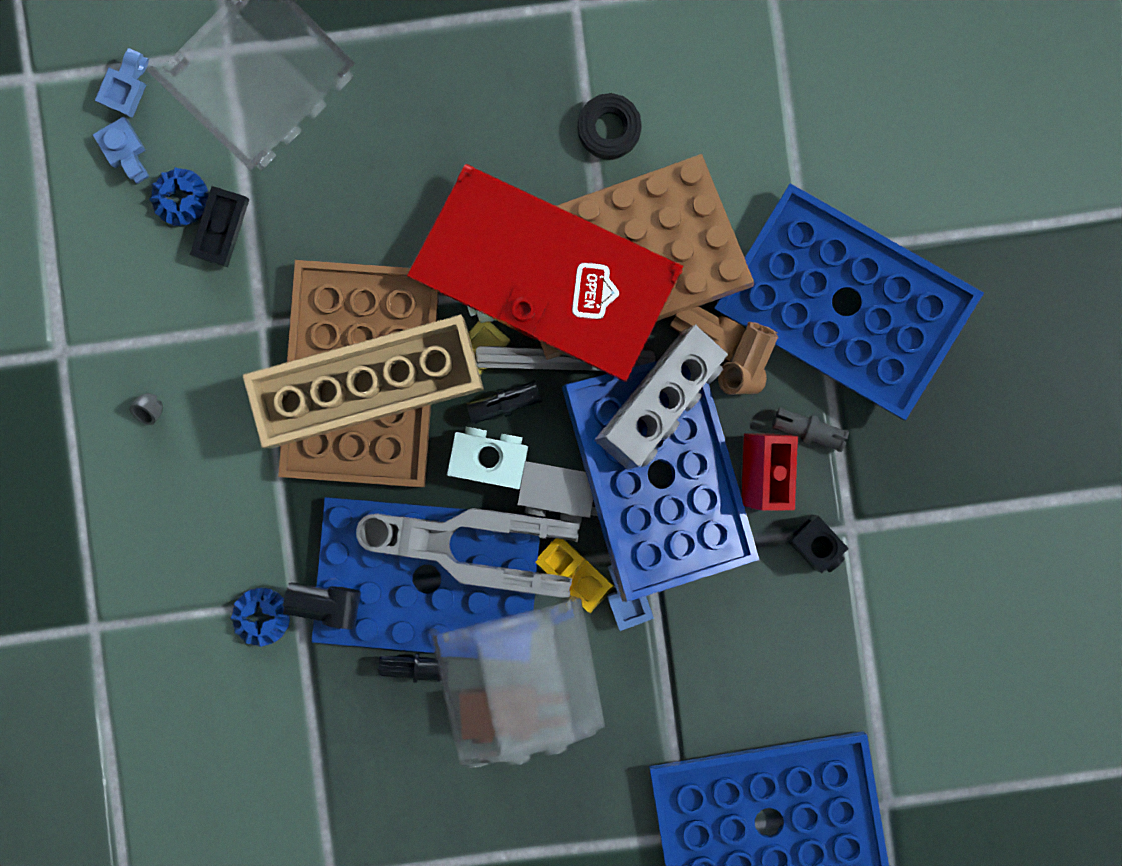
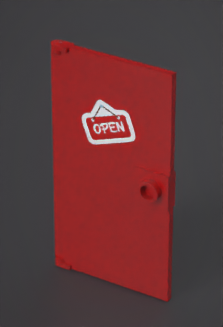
M465 164L407 276L506 326L626 382L679 276L682 274L684 266L482 172L469 164Z

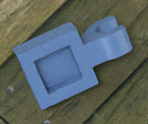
M128 48L124 54L119 71L108 68L95 101L133 118L146 87V84L137 79L145 72L149 59L143 57V54Z
M124 116L93 134L111 166L116 169L122 165L127 176L130 179L133 178L136 184L149 177L146 169L137 157L146 149L129 120Z
M612 565L607 566L616 588V592L608 594L607 598L619 630L622 631L654 619L646 596L629 602H622Z

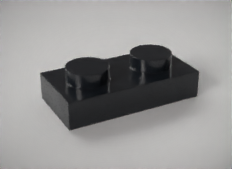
M212 186L190 255L228 267L250 199L246 196Z

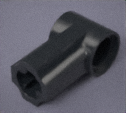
M290 582L284 594L283 614L322 621L323 625L329 627L355 629L361 591L345 587L329 586L328 588Z

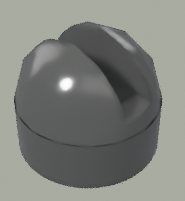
M145 393L135 399L129 410L138 421L146 425H153L161 416L163 404L162 401L157 400L155 394Z

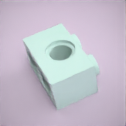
M466 427L465 433H455L448 476L520 489L529 446L521 445L522 437L501 434L500 440L486 438V430ZM486 447H494L499 453V461L492 468L484 467L479 459L480 452Z

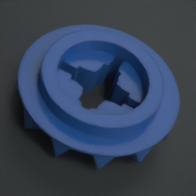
M175 167L168 172H161L160 178L151 184L152 195L149 200L153 205L154 213L168 224L175 226L189 225L203 215L209 196L208 189L202 178L190 169L186 170ZM177 184L181 191L190 194L181 199L180 209L174 200L166 198L176 193Z
M255 588L245 592L234 603L233 613L230 618L235 628V634L239 635L245 641V644L260 647L278 641L287 631L290 622V615L283 614L284 598L276 591L268 588ZM259 602L263 614L275 616V618L263 622L261 632L257 621L246 619V617L257 612Z

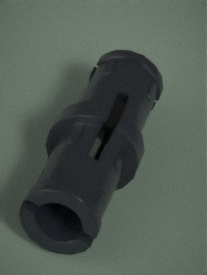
M533 380L530 383L506 391L503 388L496 390L497 394L471 403L468 402L466 405L472 423L476 425L479 422L502 414L505 417L511 416V411L538 402L541 403L542 400L536 382Z

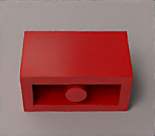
M744 433L742 501L745 507L762 511L795 510L798 436Z

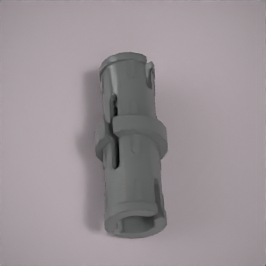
M779 407L775 414L777 419L773 421L772 429H778L801 437V441L810 444L812 441L835 449L838 452H842L846 445V442L843 440L844 438L848 439L849 431L819 422V417L811 415L808 418L785 410L782 407Z

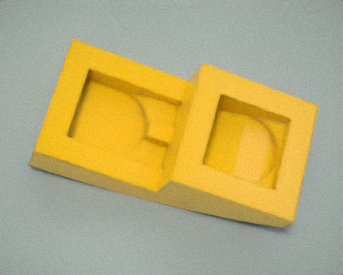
M555 538L538 556L536 561L547 574L572 578V584L569 589L570 595L589 613L615 587L565 539Z

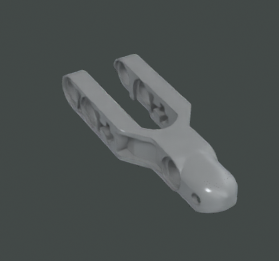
M472 508L447 522L370 514L362 518L358 523L356 536L359 544L364 549L372 552L438 561L460 583L548 596L570 597L569 589L572 584V578L457 561L451 552L450 539L453 533L462 526L577 542V532L580 523Z

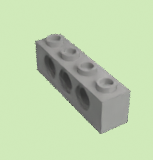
M697 325L683 330L594 441L627 470L640 466L645 467L656 456L658 450L655 447L662 438L667 439L678 428L680 422L677 419L684 410L689 411L700 400L702 395L699 391L706 382L710 384L722 372L723 367L720 364L728 354ZM682 364L689 368L691 372L690 380L683 377L681 373ZM660 391L666 393L669 398L668 408L663 407L659 401ZM638 419H642L647 425L645 437L637 431L636 423Z

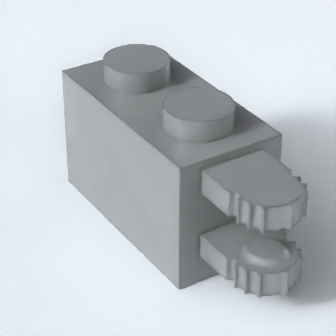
M525 461L517 504L525 506L524 513L545 517L546 510L561 513L560 520L581 523L582 516L590 518V515L598 516L596 507L592 506L593 496L586 472Z

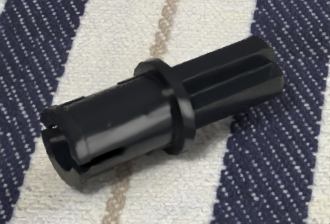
M415 653V658L381 656L378 673L381 676L413 678V683H417V680L450 682L452 658L419 657V653Z

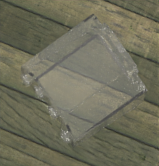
M228 0L161 69L157 70L151 65L147 71L250 171L256 166L262 171L277 156L273 150L282 141L288 146L302 132L298 127L300 122L307 115L313 120L327 106L323 99L335 87L338 91L342 90L354 77L350 70L355 63L294 0Z
M572 595L570 597H562L563 603L450 632L439 633L436 628L428 630L460 765H468V768H475L488 763L508 761L509 765L524 763L531 759L530 754L544 751L545 755L563 752L567 750V744L593 736L597 730L605 727L581 598Z

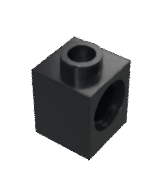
M811 515L786 538L806 562L819 573H823L825 570L830 573L845 560L843 554L849 549L821 517L817 515ZM823 536L827 541V550L823 555L815 556L811 550V544L815 538Z

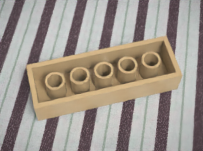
M462 315L243 375L262 448H276L484 390L466 322Z

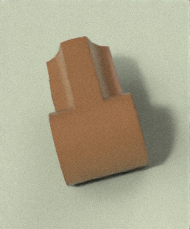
M699 306L676 314L669 328L681 333L683 330L697 325L728 354L722 362L732 361L745 331L743 326L723 316L718 318Z
M748 322L732 362L724 364L722 366L723 370L718 376L719 386L724 393L729 395L758 394L763 390L767 380L764 369L778 339L776 331L756 322Z

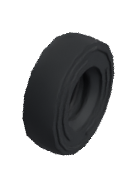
M607 93L600 94L586 103L580 111L577 128L579 139L584 148L595 157L609 160L621 158L632 151L639 141L642 124L640 114L631 101L622 95ZM604 114H615L623 122V132L619 137L607 140L598 135L595 127L596 121Z

